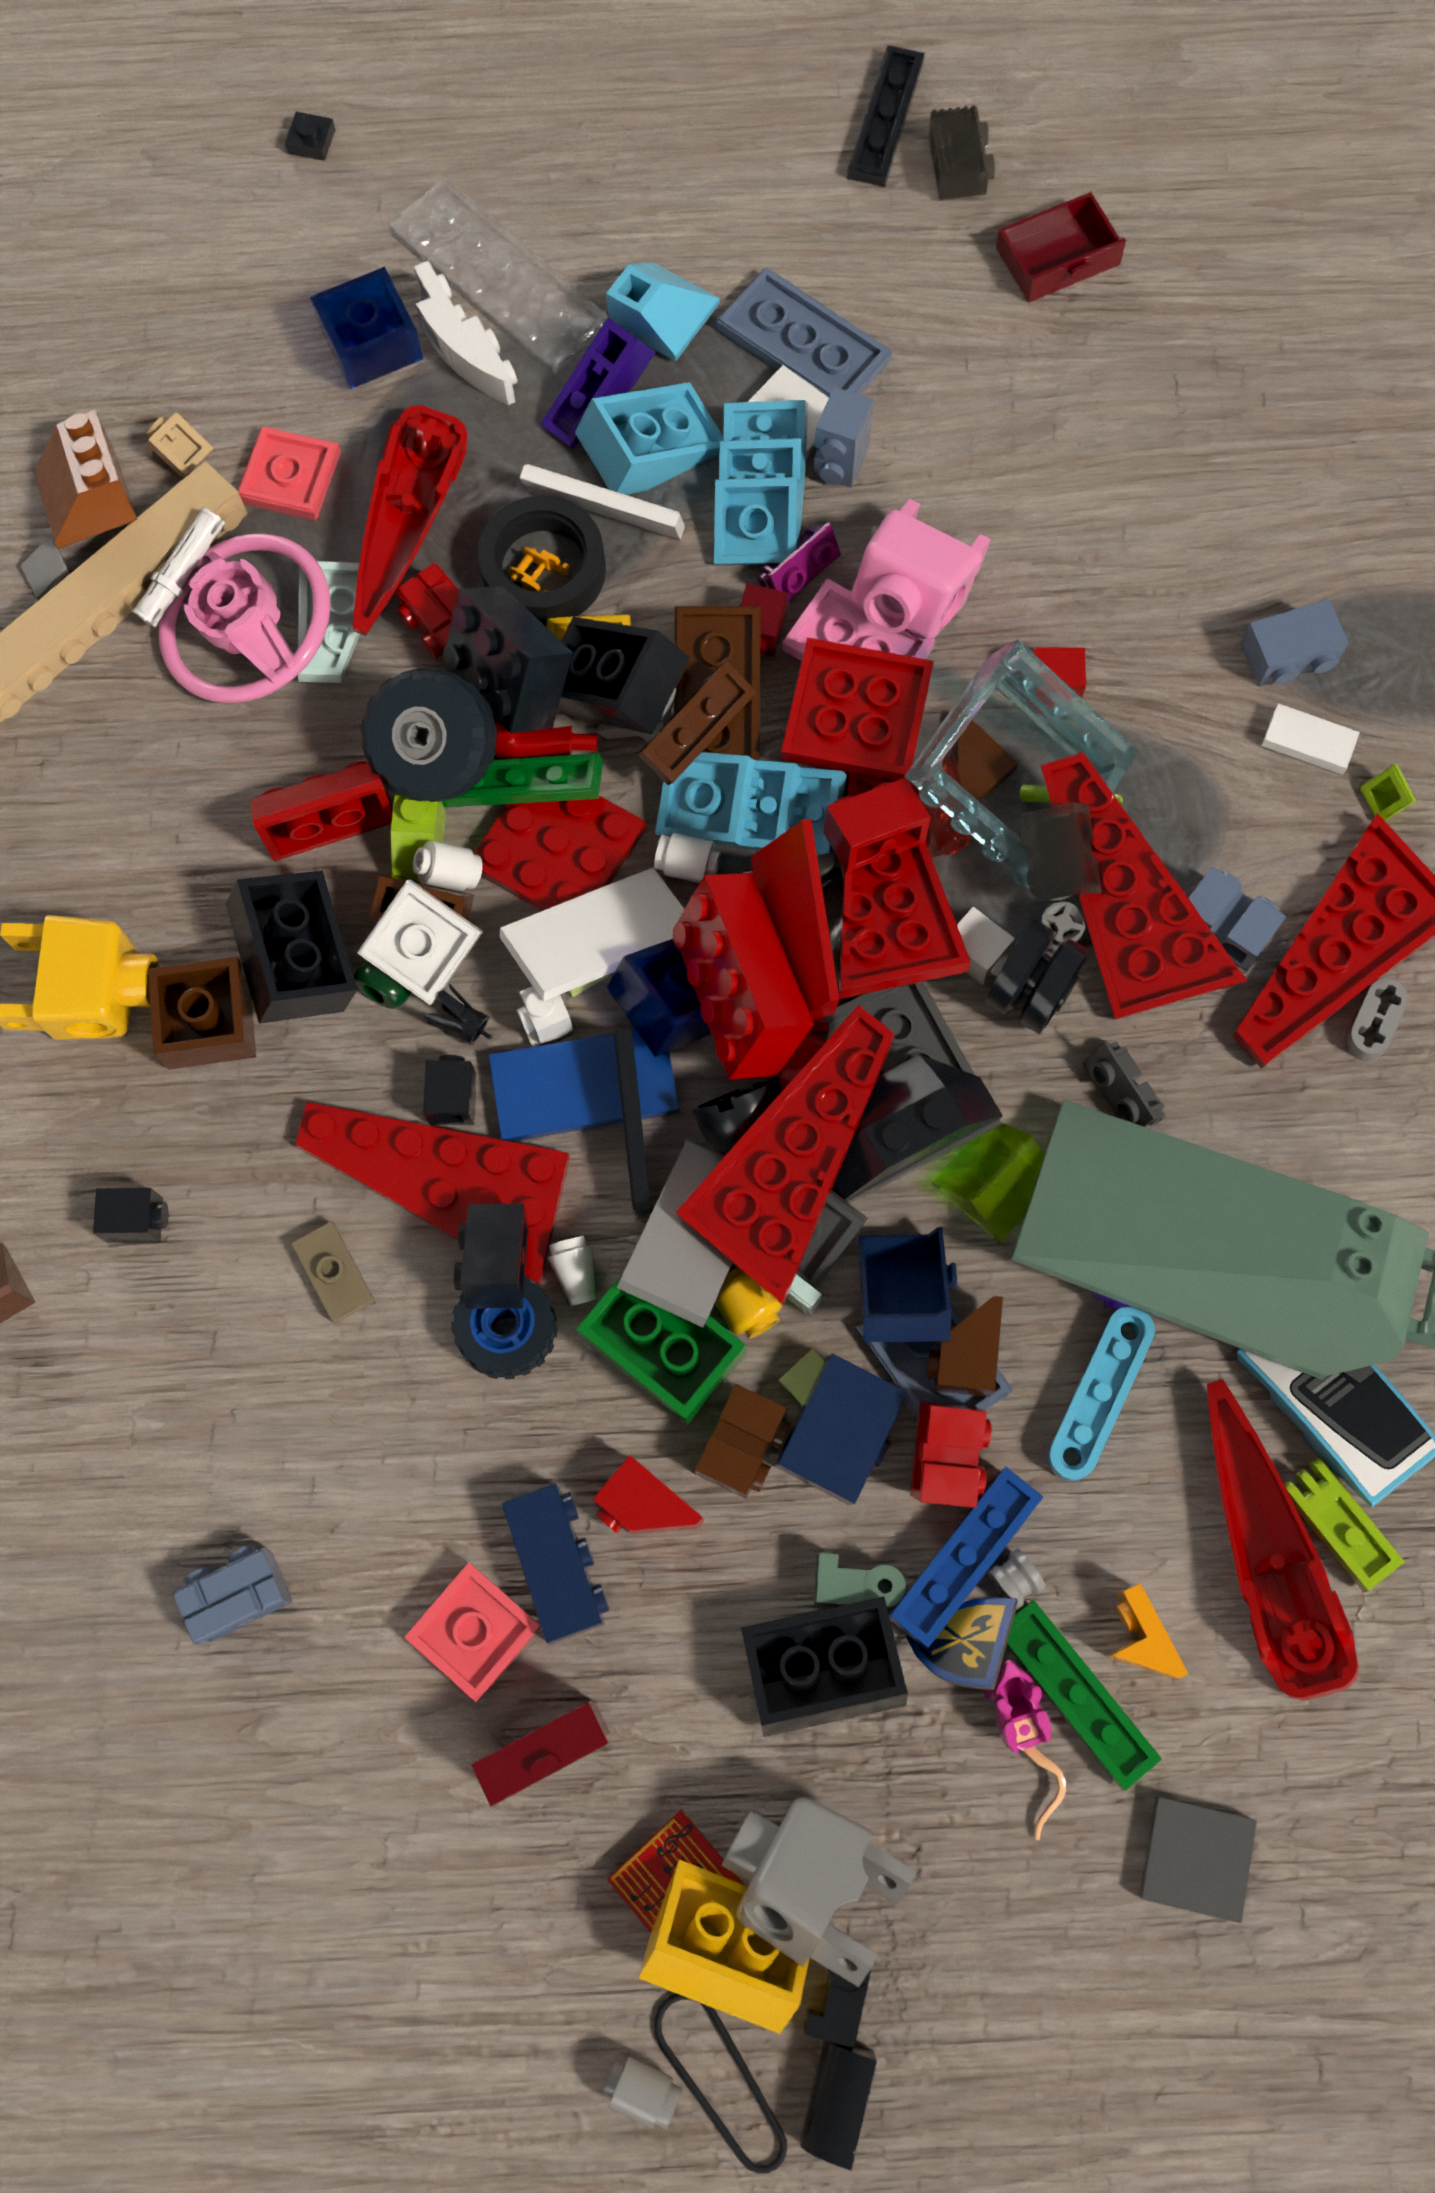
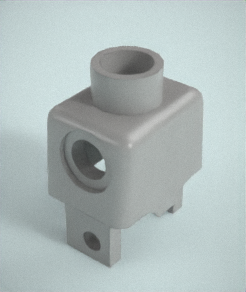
M805 1797L798 1798L792 1803L780 1827L751 1810L722 1863L723 1867L750 1882L737 1907L738 1920L745 1927L803 1967L810 1957L857 1987L860 1986L871 1970L878 1954L829 1925L834 1912L847 1903L857 1902L865 1886L898 1904L911 1885L917 1871L868 1843L873 1831Z

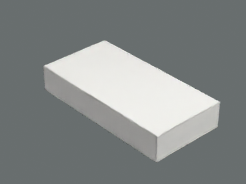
M1278 703L1261 746L1343 775L1348 768L1360 732Z

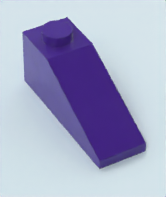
M607 318L540 424L569 447L574 448L580 442L575 431L591 399L628 393L634 387L656 351L627 329Z

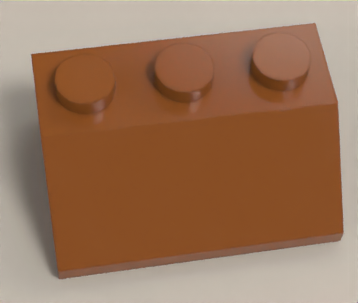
M96 410L85 414H74L68 417L66 421L57 423L34 473L54 542L59 549L136 521L137 517L115 450Z

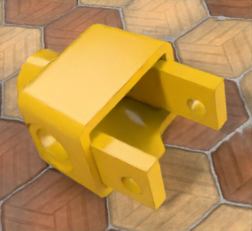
M46 915L44 924L2 923L0 936L15 951L40 952L33 1004H0V1026L4 1030L45 1031L54 1040L118 1038L124 1036L128 1031L131 1007H150L148 969L159 968V961L154 954H137L136 946L115 922Z

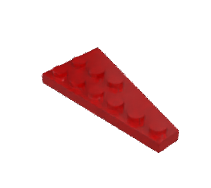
M1084 752L1041 765L1115 1020L1247 982L1246 977L1233 962L1223 945L1210 930L1195 906L1146 841L1141 831L1123 809Z
M1378 813L1365 830L1232 1035L1261 1069L1435 937V875Z
M860 1005L851 1012L675 1212L681 1220L782 1306L788 1296L894 1040V1033Z
M306 1102L295 1143L300 1150L367 1186L378 1195L388 1198L406 1211L457 1240L460 1222H467L468 1204H524L529 1225L525 1276L529 1277L532 1283H537L541 1286L570 1160L569 1153Z

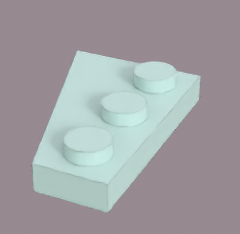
M317 561L323 570L329 587L331 599L330 617L322 643L309 664L298 674V682L341 683L360 634L353 631L359 563ZM300 567L298 648L307 634L313 614L311 585Z

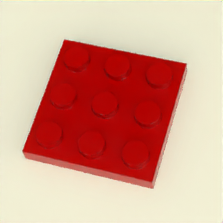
M807 637L782 745L781 759L893 781L906 777L909 781L934 661Z
M600 795L598 799L507 804L474 854L479 855L482 859L481 877L537 909L544 911L609 885L646 831L647 824L645 820Z

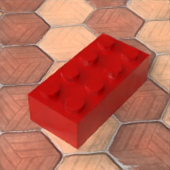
M753 873L704 875L682 915L674 925L672 930L674 944L680 949L687 968L688 981L694 986L701 1004L703 1020L709 1025L716 1044L717 1057L723 1062L729 1080L778 1076L812 1028L814 1022Z

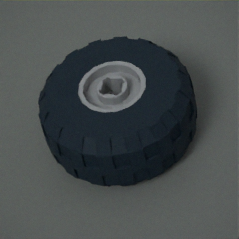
M431 668L402 672L400 675L390 678L383 683L366 706L367 709L361 725L364 756L371 767L370 770L380 775L382 783L388 787L387 789L397 795L421 802L423 800L425 802L426 800L429 802H440L456 798L478 784L486 775L487 769L493 762L497 739V726H495L493 712L480 691L472 683L465 681L459 675Z

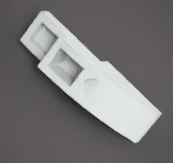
M429 261L414 266L419 291L424 299L416 303L421 328L431 345L442 359L473 387L504 404L510 405L515 403L512 385L517 383V378L509 360L502 361L498 355L500 347L492 329L484 330L477 315L467 319L459 304L452 305L449 299L452 298V293L443 274L436 275Z

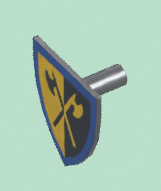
M994 1597L972 1599L963 1602L927 1649L921 1647L910 1636L906 1635L905 1637L915 1656L932 1674L951 1684L994 1690L1018 1600L1016 1598Z

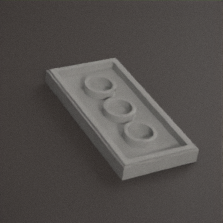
M686 1140L617 1288L704 1327L732 1262L681 1220L675 1212L724 1157Z

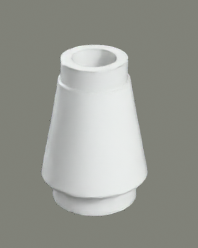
M585 1236L549 1245L552 1256L548 1257V1260L566 1298L569 1300L570 1307L596 1300L592 1246H587Z

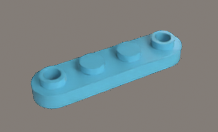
M1123 1307L1115 1311L1108 1319L1048 1450L1049 1466L1059 1478L1066 1481H1078L1088 1476L1094 1470L1153 1341L1155 1326L1147 1312L1134 1307ZM1121 1326H1132L1136 1332L1135 1339H1125L1121 1335ZM1072 1449L1077 1452L1079 1462L1076 1466H1070L1065 1463L1063 1459L1065 1450Z

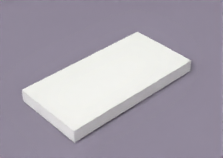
M653 867L500 927V939L541 999L546 1001L676 947L673 941L672 930L682 915L684 908Z

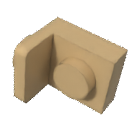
M177 412L167 421L160 417L146 432L149 439L145 451L151 456L155 453L160 456L182 479L194 471L214 449Z

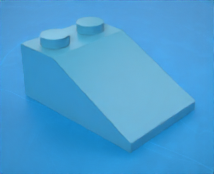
M690 382L592 398L575 431L576 436L608 489L624 495L647 491L720 454V441H723L724 437Z

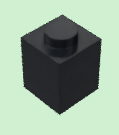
M442 1055L438 1058V1061H426L423 1114L430 1125H474L477 1073L471 1061H465L464 1057L458 1055Z
M96 1188L93 1234L106 1243L161 1242V1229H165L168 1225L169 1211L166 1201H163V1197L152 1188Z

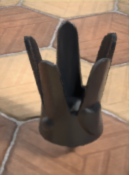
M449 984L451 991L462 1003L444 991L438 993V998L442 1002L441 1006L444 1011L458 1022L433 1013H428L424 1016L427 1024L457 1034L461 1040L466 1041L470 1046L475 1043L481 1034L488 1039L492 1038L490 1034L484 1031L489 1016L474 1009L451 984Z

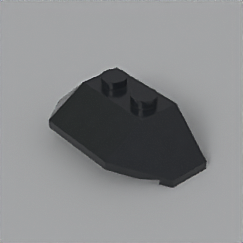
M919 1054L878 1076L834 1182V1187L839 1196L847 1201L999 1120L1003 1115L979 1076Z

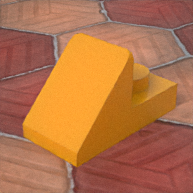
M1141 1583L1132 1585L1117 1593L1116 1596L1120 1602L1119 1605L1115 1606L1117 1615L1127 1632L1135 1631L1139 1639L1109 1653L1106 1657L1169 1679H1180L1188 1675L1189 1673Z

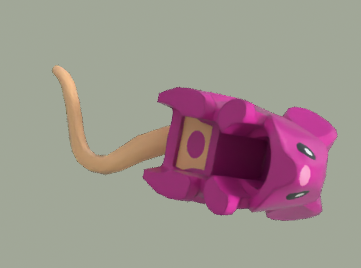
M1008 1659L1001 1663L994 1690L984 1689V1695L987 1700H992L995 1703L997 1728L1006 1747L1015 1754L1022 1750L1033 1762L1055 1775L1058 1782V1791L1055 1797L1042 1812L1036 1823L1035 1839L1039 1840L1044 1823L1065 1797L1066 1779L1059 1766L1042 1754L1035 1746L1041 1742L1047 1743L1051 1741L1050 1720L1039 1702L1042 1697V1690L1039 1686L1033 1685V1680L1012 1660Z

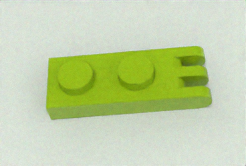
M1317 1457L1309 1463V1466L1320 1481L1316 1482L1305 1469H1301L1295 1474V1478L1306 1492L1302 1494L1289 1480L1284 1485L1300 1515L1363 1592H1368L1405 1563V1561L1327 1465Z

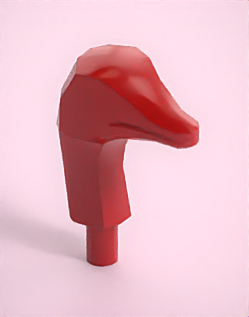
M494 718L495 726H497L496 753L494 757L498 759L572 755V751L597 752L598 735L573 733L572 726L510 734Z

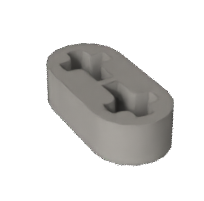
M1390 978L1379 979L1363 995L1345 1040L1347 1049L1357 1059L1364 1061L1374 1060L1381 1056L1391 1044L1408 1003L1407 990L1397 980ZM1386 992L1390 995L1389 1002L1391 1005L1382 1014L1377 1013L1381 1003L1379 996ZM1372 1024L1377 1026L1373 1035L1375 1043L1371 1047H1367L1363 1044L1364 1037L1362 1035Z

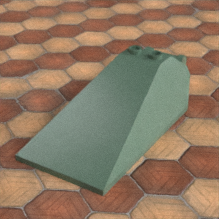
M1063 1100L1011 1260L1321 1380L1329 1375L1393 1361L1404 1347L1405 1339L1426 1347L1435 1348V1250L1426 1247L1428 1231L1395 1214L1353 1198L1067 1100ZM1424 1269L1432 1272V1278L1423 1319L1418 1321L1410 1318L1420 1271Z

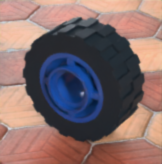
M525 1276L523 1308L467 1309L463 1293L459 1296L460 1301L458 1305L454 1306L452 1313L454 1315V1322H451V1327L455 1335L454 1341L466 1361L478 1372H484L488 1377L495 1379L498 1377H505L506 1380L515 1379V1376L530 1374L532 1369L536 1366L540 1367L545 1362L544 1359L548 1353L551 1354L554 1348L553 1341L554 1338H557L558 1332L555 1322L557 1321L556 1314L543 1289L537 1283H532L529 1277ZM506 1316L516 1319L515 1328L510 1333L505 1335L494 1333V1326L499 1319Z

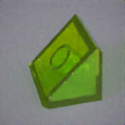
M1002 1123V1125L968 1143L936 1177L932 1185L1001 1244L1025 1217L1045 1154L1032 1135Z

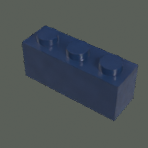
M553 1484L501 1503L546 1643L554 1644L605 1625L602 1614L609 1612L610 1609L601 1583L592 1586L587 1567L594 1565V1560L586 1538L577 1540L572 1521L579 1519V1515L571 1492L562 1494L560 1487L557 1484Z

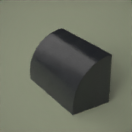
M824 2040L799 2142L800 2147L809 2154L852 2171L877 2063L873 2050L855 2045L854 2049Z

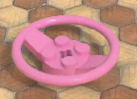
M261 533L247 534L217 543L208 548L183 585L182 589L184 592L181 597H175L160 619L158 629L159 647L165 665L173 678L187 691L200 698L218 703H242L269 695L288 684L300 674L312 660L322 643L329 623L331 603L329 587L323 570L307 550L281 536ZM270 551L288 557L304 571L313 593V614L307 634L294 654L276 626L281 613L277 607V597L270 583L245 559H240V562H226L224 559L243 552ZM190 589L192 591L188 598V605L184 604V611L189 622L215 647L225 649L229 654L241 652L266 677L245 685L220 686L201 680L185 666L177 649L175 634L178 613Z

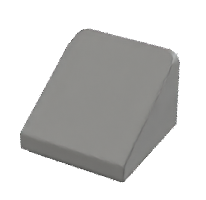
M52 537L45 540L20 565L37 600L41 599L71 573Z

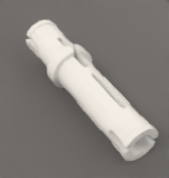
M205 507L201 508L195 521L186 531L165 565H163L159 572L155 571L151 576L153 582L132 610L134 614L156 628L164 612L171 605L175 597H181L184 592L182 587L187 578L196 568L215 537L225 526L226 523L220 517Z

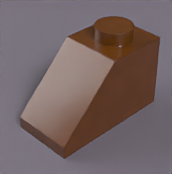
M993 1296L950 1330V1341H940L938 1350H929L927 1377L935 1378L934 1391L991 1397L995 1392L1003 1297Z

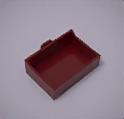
M1089 192L999 229L996 249L1029 303L1120 265L1126 240L1118 236L1092 192Z
M587 1702L476 1761L471 1766L490 1807L609 1744L606 1735L610 1732L596 1703Z

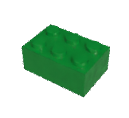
M621 1275L576 1330L583 1341L688 1426L746 1355V1345L710 1315L704 1327H701L618 1289L617 1286L622 1277Z

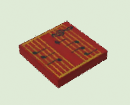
M682 1809L607 1879L650 1933L679 1860L746 1886L737 1874L722 1866L724 1858Z

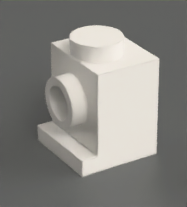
M533 986L520 991L524 1006L516 1009L532 1047L548 1045L574 1034L570 1016L560 995L543 1001Z

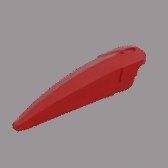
M412 405L401 413L396 423L390 425L382 454L384 459L379 460L361 549L353 616V631L358 634L367 636L391 600L421 547L444 501L451 482L456 480L467 453L468 439L466 427L457 417L424 405Z
M1223 1379L1208 1383V1407L1221 1498L1241 1595L1250 1609L1251 1615H1249L1260 1660L1272 1675L1277 1687L1292 1699L1306 1701L1346 1690L1357 1679L1359 1662L1353 1632L1336 1591L1332 1592L1327 1573L1278 1471L1233 1393Z

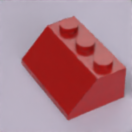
M357 761L347 765L344 770L328 775H313L306 778L303 783L288 788H272L265 791L261 796L251 799L254 828L273 861L285 859L390 825L392 823L393 807L380 775L370 770L371 767L368 762Z

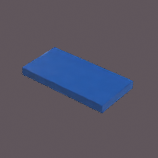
M665 1024L632 1030L642 1119L680 1113ZM614 1033L489 1054L502 1140L515 1142L623 1123Z

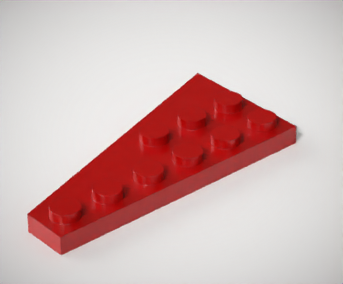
M848 772L847 796L853 797L872 790L880 783H891L894 781ZM926 842L895 855L892 850L879 855L878 861L846 872L844 868L839 999L969 971L971 961Z

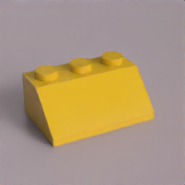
M679 1860L650 1933L638 1979L781 2034L800 2006L809 1959L803 1967L738 1920L737 1907L748 1886Z

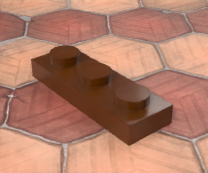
M725 661L637 755L667 785L674 783L757 691L728 661Z

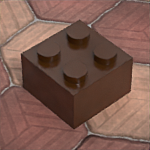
M238 957L148 969L153 1053L168 1070L256 1057L252 999L243 965Z

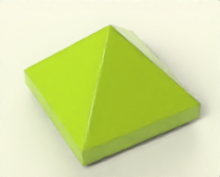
M1398 764L1391 765L1360 786L1374 817L1378 813L1384 821H1387L1416 802Z

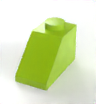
M395 794L390 831L392 874L419 881L418 874L413 871V860L417 849L423 848L429 840L443 843L446 812L442 801L429 802L426 800L425 802L423 800L421 802L409 800L407 797Z

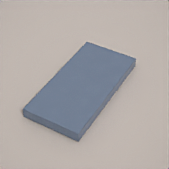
M767 267L758 274L716 320V330L777 371L784 365L827 397L830 396L834 386L861 395L892 360V350Z

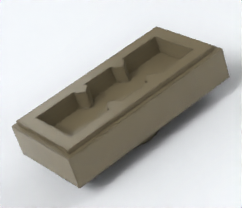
M332 1221L291 1243L334 1324L376 1302Z

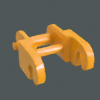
M529 547L522 548L524 557L516 568L510 566L507 569L512 581H518L522 584L523 589L535 592H542L540 585L535 581L544 569L548 571L552 569L564 576L569 575L571 572V567L567 563L561 565L557 556L544 549L541 553H538L535 548L531 549ZM531 562L538 565L532 576L525 573Z

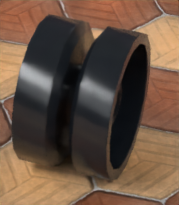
M1033 919L1019 938L999 972L985 1004L1005 1015L1012 1012L1024 994L1029 997L1020 1013V1024L1041 1035L1055 1012L1061 1010L1079 979L1077 975L1090 950L1068 939L1060 944L1051 959L1046 958L1055 940V930Z

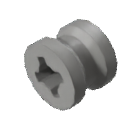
M1061 901L1053 903L1045 910L1041 923L1052 929L1055 927L1057 930V934L1055 932V940L1049 952L1054 954L1060 944L1068 939L1077 943L1080 942L1081 936L1085 931L1086 919L1078 906L1070 902Z
M1019 1548L1009 1553L1008 1561L1002 1566L993 1565L986 1572L1003 1598H1016L1018 1600L1016 1610L1024 1604V1597L1031 1592L1039 1593L1046 1588V1583L1036 1567Z

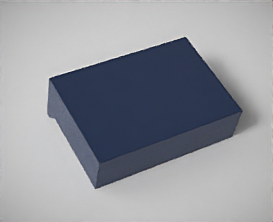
M937 1227L929 1234L859 1235V1274L864 1342L950 1341L951 1301L949 1286H957V1272L955 1262H950V1265H946L942 1227Z
M831 1353L826 1357L774 1466L839 1499L847 1505L855 1504L873 1465L879 1466L890 1445V1441L886 1439L908 1392Z

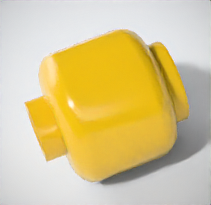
M739 1268L726 1275L722 1284L723 1288L720 1289L714 1305L733 1334H746L749 1339H752L780 1321L777 1314L780 1312L782 1305Z

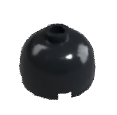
M777 1078L752 1084L754 1090L752 1088L741 1091L739 1089L697 1106V1109H693L698 1127L705 1140L715 1149L728 1153L782 1092Z

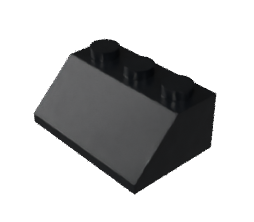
M885 1597L741 1627L763 1737L907 1705L908 1692Z

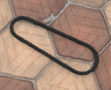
M677 1993L668 1997L659 2007L654 2020V2034L659 2047L742 2164L748 2170L757 2174H768L776 2170L784 2162L787 2153V2139L715 2008L700 2003L709 2013L780 2142L777 2158L768 2165H757L750 2161L666 2043L662 2034V2019L665 2011L675 2002L692 2000Z

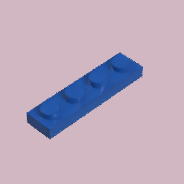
M1005 1466L979 1498L977 1508L972 1507L906 1592L902 1600L889 1614L890 1620L924 1649L929 1648L1043 1499V1496Z

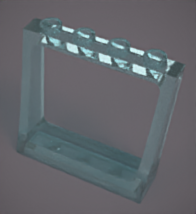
M1017 639L989 655L904 777L920 790L919 797L923 803L934 808L940 807L952 818L951 826L954 830L964 835H972L983 845L982 852L988 859L995 862H1003L1014 872L1013 880L1019 886L1034 889L1037 893L1043 895L1058 889L1070 868L1061 834L1057 838L1048 858L1045 860L943 770L942 761L995 689L1002 693L1068 755L1072 756L1084 752L1112 792H1114L1137 756L1138 750Z

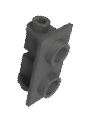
M1117 1041L1111 1044L1106 1042L1083 1063L1092 1081L1098 1086L1117 1118L1146 1127L1149 1124L1153 1126L1166 1117L1162 1111L1165 1106L1160 1102L1149 1083L1144 1082L1138 1086L1134 1083L1133 1080L1142 1075V1073L1128 1053L1126 1046L1120 1047Z

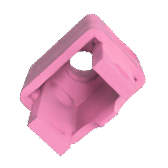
M909 499L900 511L894 509L887 513L866 546L851 597L857 605L863 607L867 619L880 631L892 634L900 633L907 629L922 638L933 639L966 603L991 539L980 534L974 543L969 546L917 520L916 516L921 504Z

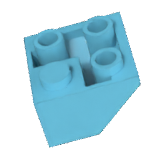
M654 262L628 264L606 293L608 318L627 329L652 349L674 361H677L720 304V298Z

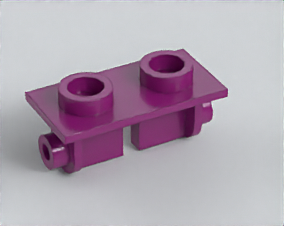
M828 522L823 527L817 525L815 528L808 527L800 537L799 548L781 564H768L761 568V575L757 578L759 584L762 587H773L775 590L787 592V602L841 556L831 523Z

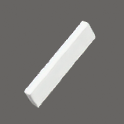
M530 464L524 465L520 475V480L527 492L539 496L559 497L575 503L583 510L681 540L685 525L678 511Z

